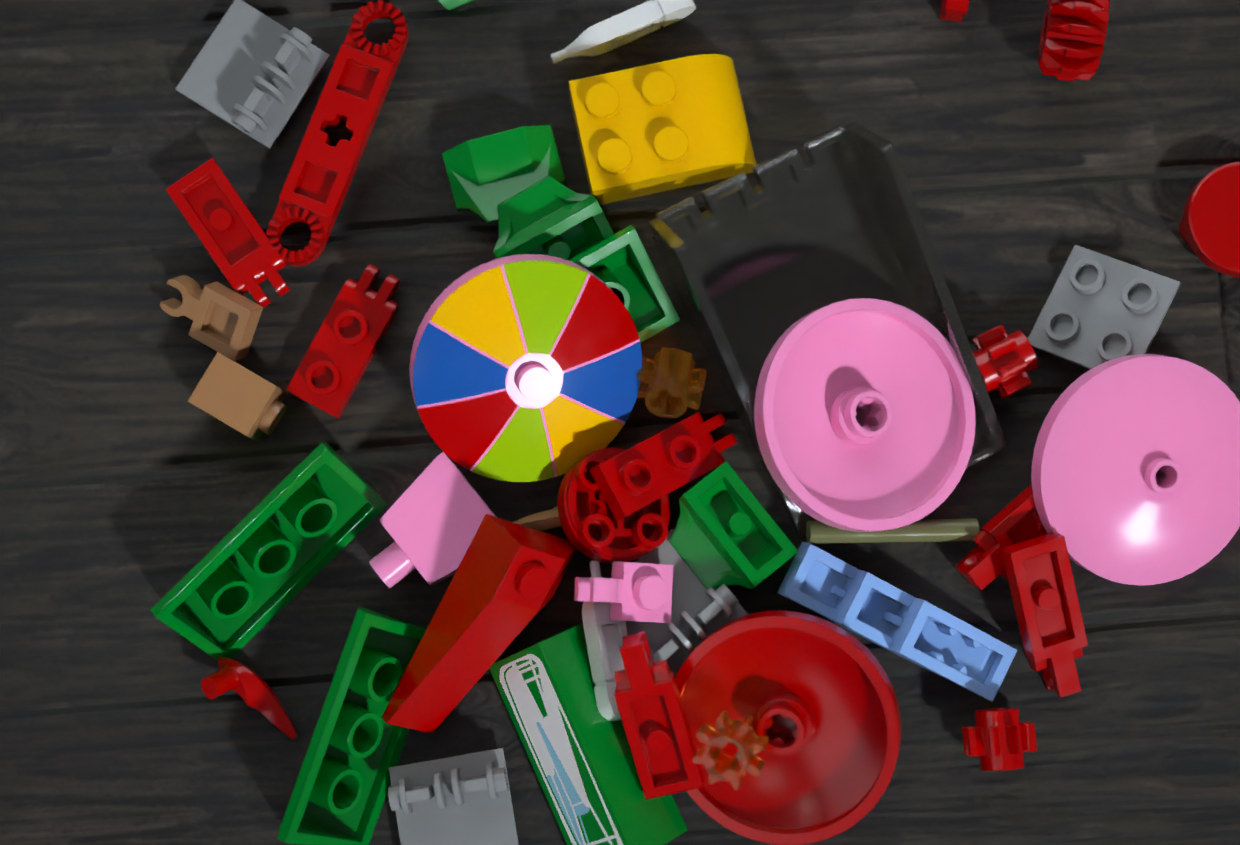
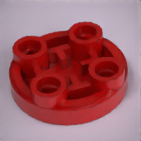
M1240 162L1229 163L1214 169L1193 187L1186 200L1183 218L1179 226L1181 237L1189 244L1192 251L1204 264L1234 278H1240Z
M622 448L600 449L574 463L562 479L557 499L559 520L570 542L587 557L606 564L630 562L643 557L655 547L661 545L668 536L670 519L669 494L616 521L595 482L590 469L626 450Z

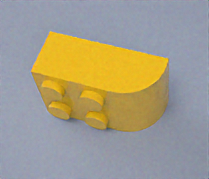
M721 54L693 55L568 81L570 102L589 189L599 205L757 171L732 58Z

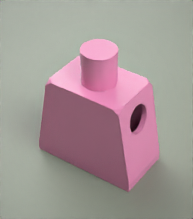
M442 452L380 519L381 524L394 539V542L372 558L369 563L389 588L397 584L414 569L419 571L429 585H436L455 575L485 515L496 516L452 459Z

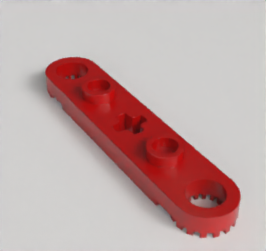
M380 0L374 3L373 1L368 2V5L360 7L359 11L352 17L353 21L345 41L341 44L279 196L280 200L272 220L268 224L269 227L266 232V236L269 238L267 240L268 246L273 244L275 247L272 249L274 255L278 252L280 254L279 258L288 265L305 266L314 262L322 254L408 43L409 29L405 17L399 8H396L390 2L384 3V1ZM385 18L395 24L393 39L388 40L387 44L382 43L379 46V44L375 43L373 45L372 42H368L365 38V29L371 21ZM340 120H345L346 128L353 135L350 141L340 139L336 147L330 146L331 139L324 132L327 125L337 127ZM302 222L310 226L312 240L309 241L308 247H304V250H298V252L289 251L282 245V233L288 225Z

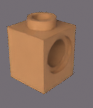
M217 352L188 402L245 436L258 441L263 432L270 435L282 420L286 411V405L281 402L287 393Z

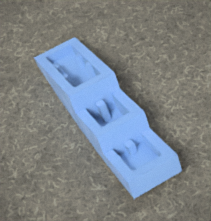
M802 541L798 549L799 552L796 553L777 592L778 594L993 702L1017 652L1015 648L931 603L913 597L869 572L859 570L822 549Z

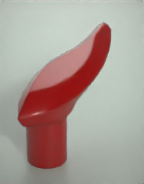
M220 657L218 660L219 670L201 680V689L209 699H215L232 689L244 699L247 705L260 711L290 739L293 740L298 736L290 717L274 691L255 671L245 664Z

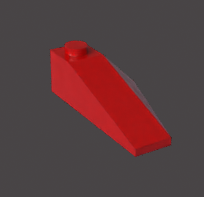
M486 514L381 717L385 723L433 733L553 597L577 548L569 540Z

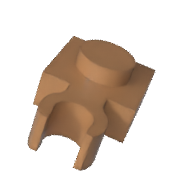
M186 275L167 281L168 285L177 288L181 292L183 301L181 303L179 300L171 298L162 301L160 307L171 316H186L193 320L188 336L234 361L247 356L263 306L217 281L205 285L203 290L197 281Z

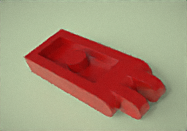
M213 158L166 188V191L235 292L241 295L250 292L255 301L265 308L272 302L260 283L269 279L280 296L290 291L289 286L278 272L287 264L279 258L280 254L266 236L265 231Z
M372 264L366 267L358 282L348 278L286 388L288 393L337 419L340 418L399 309V304L392 301V298L398 289L400 279L389 274L378 293L373 291L372 288L379 277L381 269Z
M697 412L590 469L616 521L631 515L723 464L725 459L721 452L738 443L733 433L716 442L714 441L710 432L727 423L724 415L720 413L704 422L700 412Z

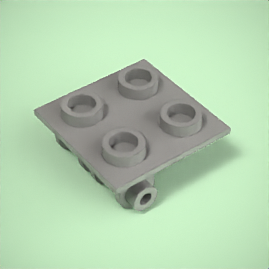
M234 0L175 90L270 149L331 56L311 44L312 39L300 29L293 27L290 31L244 1Z
M1075 245L1028 340L1031 346L1088 369L1122 356L1146 354L1181 283Z
M671 529L661 545L635 561L636 563L673 565L671 623L625 622L628 635L646 632L654 662L667 660L670 673L673 672L676 677L687 657L702 640L724 624L749 614L724 584L720 587L709 588L708 590L703 586L669 543V539L674 531Z
M503 748L389 767L392 787H388V797L391 810L396 812L401 845H519Z

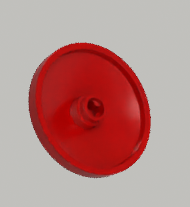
M765 611L753 613L732 620L709 634L691 652L679 669L675 680L704 776L703 787L688 790L687 793L708 816L723 827L743 837L767 844H811L829 839L851 828L863 819L883 796L896 767L901 745V716L893 686L878 660L859 640L844 629L827 620L800 612Z

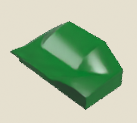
M551 125L522 126L468 140L442 153L457 211L470 209L478 214L486 223L498 220V204L547 176H551L559 183L565 184V177Z
M547 176L497 205L499 238L493 253L497 259L511 255L542 254L570 260L614 235V232L597 199L593 195L576 193L553 177Z
M727 461L679 498L680 516L669 539V543L707 590L720 587L723 584L725 586L740 585L753 589L799 552Z

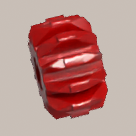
M1048 0L1038 48V63L1043 75L1055 76L1056 80L1074 82L1075 79L1088 81L1099 68L1100 57L1103 53L1105 37L1107 35V23L1110 16L1108 14L1109 0Z

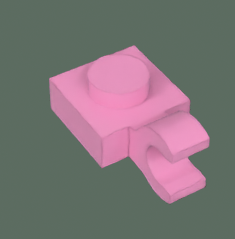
M612 562L611 578L575 577L574 601L609 602V620L671 623L673 565Z

